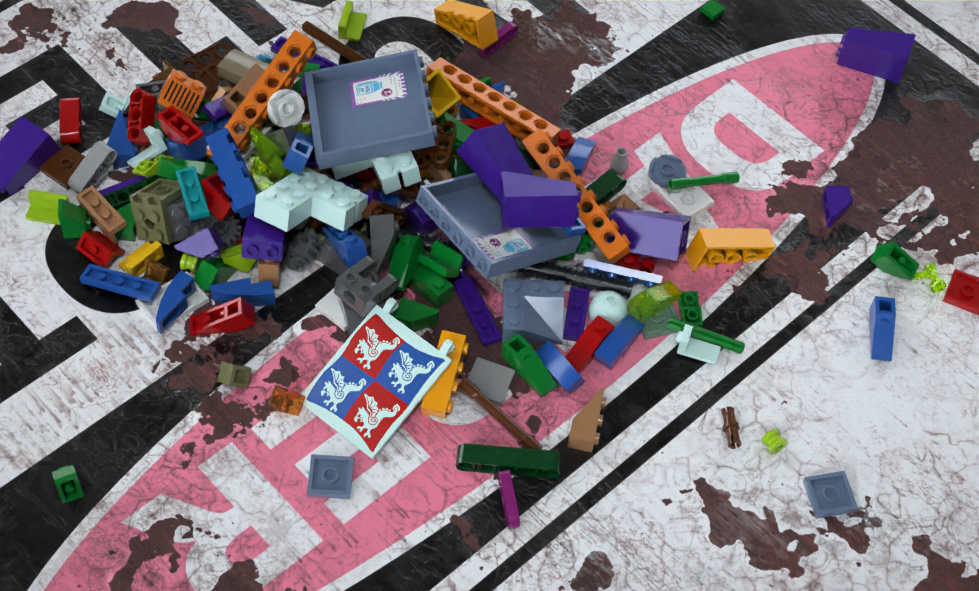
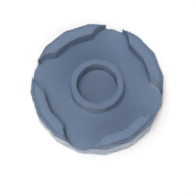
M664 154L661 157H655L651 161L648 174L655 184L668 188L669 179L686 176V166L682 164L679 158Z

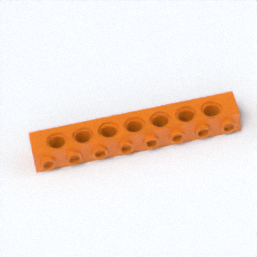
M296 30L287 39L224 127L228 128L241 154L249 148L250 141L259 134L265 120L269 119L267 105L272 94L277 90L291 89L298 74L304 71L308 60L312 59L316 54L317 48L314 41ZM296 53H300L299 56L293 57ZM289 68L287 72H282L284 69ZM278 83L276 87L271 88L273 84ZM267 99L266 102L260 103L261 100ZM252 114H256L254 118L249 119ZM245 129L244 133L238 134L240 130ZM209 148L206 154L208 155L210 160H212V152Z
M440 57L427 66L426 77L439 68L461 96L458 102L495 124L504 123L508 131L521 140H524L541 128L544 133L548 131L554 140L551 143L554 146L558 143L561 133L560 128ZM545 148L541 152L545 154L549 151V148Z
M539 128L522 140L523 145L547 178L563 180L565 177H571L569 182H575L577 191L582 192L581 201L577 203L579 218L587 227L586 231L613 265L631 252L628 246L631 244L625 234L622 236L617 230L620 228L613 219L610 221L606 215L609 213L602 204L598 206L595 202L597 197L591 189L587 191L584 187L586 182L581 175H575L573 172L575 168L569 160L566 162L563 159L565 154L560 147H554L551 143L554 140L548 131L544 133ZM549 148L547 153L541 154L543 149ZM554 163H560L557 168H551ZM586 207H593V209L590 212H584V209ZM598 221L604 222L603 226L599 228L595 227V224ZM609 236H615V240L613 242H606V239Z

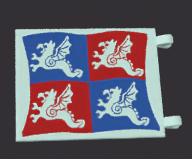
M393 298L387 300L383 309L377 304L297 399L299 403L371 459L375 458L452 363V360L447 356L455 349L454 343L449 339L445 340L440 350L436 349L390 315L399 306Z

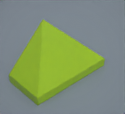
M242 244L220 251V257L224 264L249 273L256 259L242 258Z

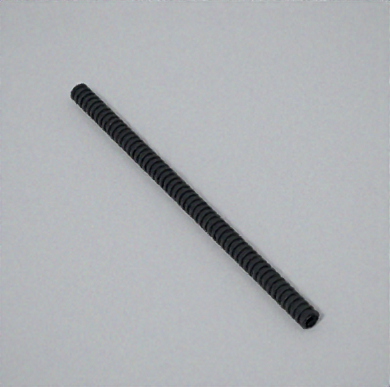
M365 221L354 222L349 228L361 231ZM367 221V222H368L367 235H368L369 239L371 240V237H370V221ZM324 223V224H322L321 226H322V227H325V226H327L328 224ZM405 229L400 231L401 237L403 235L420 236L425 252L428 251L430 253L434 241H440L464 255L451 240L448 242L447 239L441 240L440 237L435 239V236H423L422 233L418 235L417 232L413 234L411 231L406 232ZM540 262L512 271L513 273L518 271V274H521V272L524 275L530 274L531 277L535 275L536 278L540 276L542 279L548 278V280L564 281L566 285L570 283L572 286L578 285L579 288L583 286L584 289H587L588 287L590 290L596 289V292H599V290L615 291L622 297L626 296L627 299L631 296L633 288L632 281L628 283L627 280L620 281L621 279L619 278L615 280L614 277H602V274L597 276L596 273L590 274L589 271L584 273V270L580 272L578 269L572 270L571 267L567 269L566 266L562 268L560 265L554 266V263L549 265L548 262Z

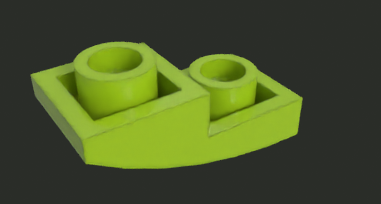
M159 155L154 158V161L145 159L139 162L132 172L133 174L145 177L157 175L160 157H174Z

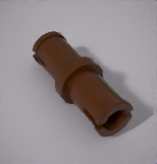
M728 406V412H726L725 407L721 409L724 421L723 431L727 436L728 447L736 449L735 443L738 448L742 445L738 432L740 427L739 423L736 422L734 408Z

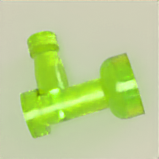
M935 263L927 264L924 267V271L916 272L913 280L930 277L932 281L930 289L933 293L941 292L946 288L945 281L939 279Z

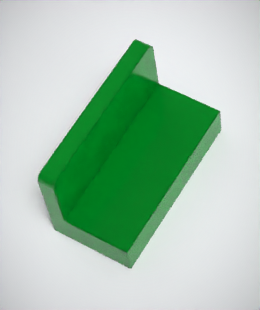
M434 241L430 254L419 253L417 261L444 277L457 278L465 256L440 241Z

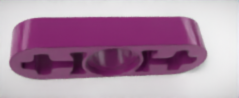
M511 21L507 22L498 29V40L483 50L478 48L477 53L484 58H488L513 39L519 27Z
M510 470L498 471L499 488L508 529L519 528L520 518Z

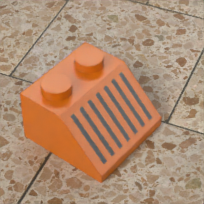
M172 69L162 86L157 102L167 108L173 105L185 117L192 120L207 87L202 82L187 77L184 72Z

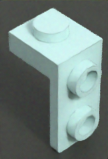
M132 86L124 100L106 92L99 110L115 118L120 110H122V113L127 114L129 111L130 95L136 89V86Z
M151 126L143 129L152 146L128 160L129 166L135 168L139 162L145 159L151 160L163 154L167 147L163 141L164 135L159 129Z
M685 324L683 332L679 331L676 342L679 343L677 353L715 365L721 347L691 338L693 326Z

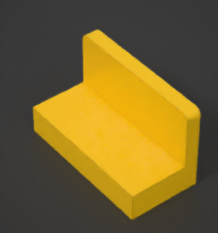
M157 240L152 244L148 241L122 260L118 264L119 268L126 274L139 277L164 257L162 244Z

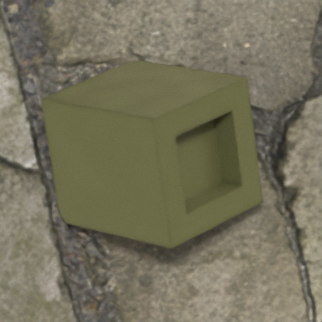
M221 361L218 382L229 386L247 388L251 368L238 363Z

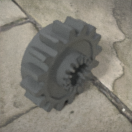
M210 212L209 218L205 217L203 222H199L198 232L207 227L215 226L225 245V248L220 251L233 245L236 246L237 240H241L242 226H240L239 219L235 220V215L221 222Z

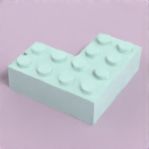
M411 151L331 167L336 180L373 167L385 195L402 189L398 173H401L405 187L422 181L419 167Z
M304 167L300 175L293 172L256 195L254 217L288 232L311 216L344 232L354 222L356 223L363 218L361 214L367 207L368 195L361 193L357 189H352L342 182L328 178L324 174L317 173L309 167Z

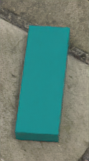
M195 166L175 171L190 221L209 217V209Z

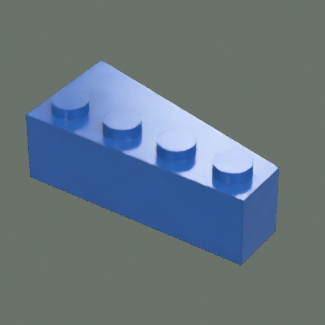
M233 115L227 116L215 123L211 121L198 126L204 132V136L190 145L173 141L170 138L165 139L170 156L176 159L192 161L207 156L206 146L208 143L205 137L222 130Z
M226 127L206 136L205 139L212 152L211 158L215 166L219 168L217 173L221 181L226 184L224 190L228 198L231 197L233 200L230 204L234 213H239L242 219L254 214L258 192L240 149L228 128Z

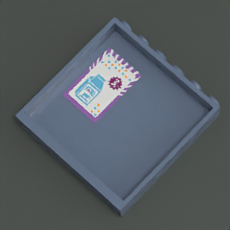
M417 49L304 72L315 157L320 170L436 146L434 138L438 137L436 125L432 126V123H435L433 111L429 112V109H432L430 97H426L430 93L428 84H424L427 78L425 69L421 70V68H424L422 56L418 57Z
M476 173L423 185L420 187L416 198L419 206L486 279L576 251L581 240L580 235L568 236L562 227L503 228L499 199Z

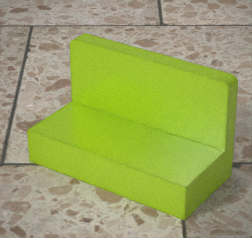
M346 0L338 24V38L359 42L367 20V14L354 12L352 1Z
M29 190L27 197L30 206L26 219L60 225L58 200L64 199L69 202L68 196Z

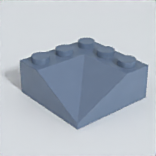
M504 279L502 289V342H506L519 333L528 343L544 344L550 340L553 344L562 345L564 281Z

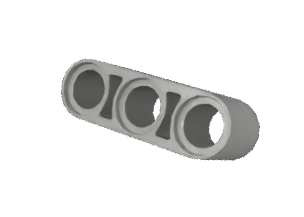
M103 141L96 142L70 177L68 185L78 193H81L91 185L96 188L116 160L117 152Z

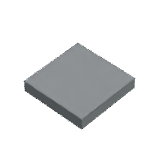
M477 357L468 379L495 405L501 407L516 370Z

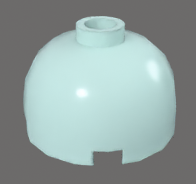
M607 290L598 293L589 304L588 317L590 322L599 315L616 327L628 315L626 300L615 291Z

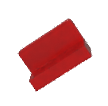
M84 231L76 246L77 250L97 265L108 269L116 255H124L126 252L117 244L114 245L99 231Z

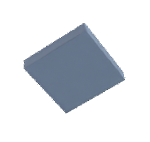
M311 454L307 497L350 499L354 457Z
M845 471L804 477L803 483L816 519L857 512L858 506Z

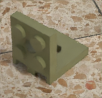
M159 178L129 196L139 240L151 242L157 240L159 243L168 245L174 242L167 205L182 196L177 180Z

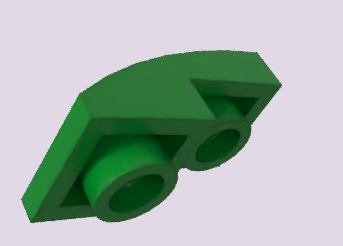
M590 235L581 236L575 252L556 257L554 261L574 260L575 253L592 252L594 240Z
M678 291L677 301L680 320L696 326H703L698 291Z

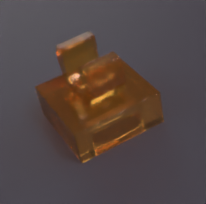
M154 259L149 260L143 278L159 282L163 285L169 276L170 268Z

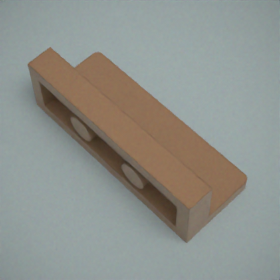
M91 185L76 195L80 207L86 210L88 217H91L96 226L115 245L117 240L114 234L126 227L127 223Z

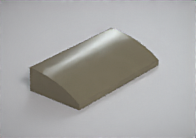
M233 49L217 66V76L237 84L255 63L264 70L267 69L269 64L237 49ZM296 77L292 88L289 90H295L301 81L300 77Z

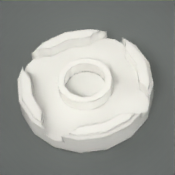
M289 89L277 90L272 94L267 105L268 116L272 123L284 128L290 125L296 126L302 120L301 117L305 111L304 100L300 94Z

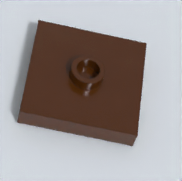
M66 144L39 166V169L46 176L69 190L71 187L68 185V181L85 156Z

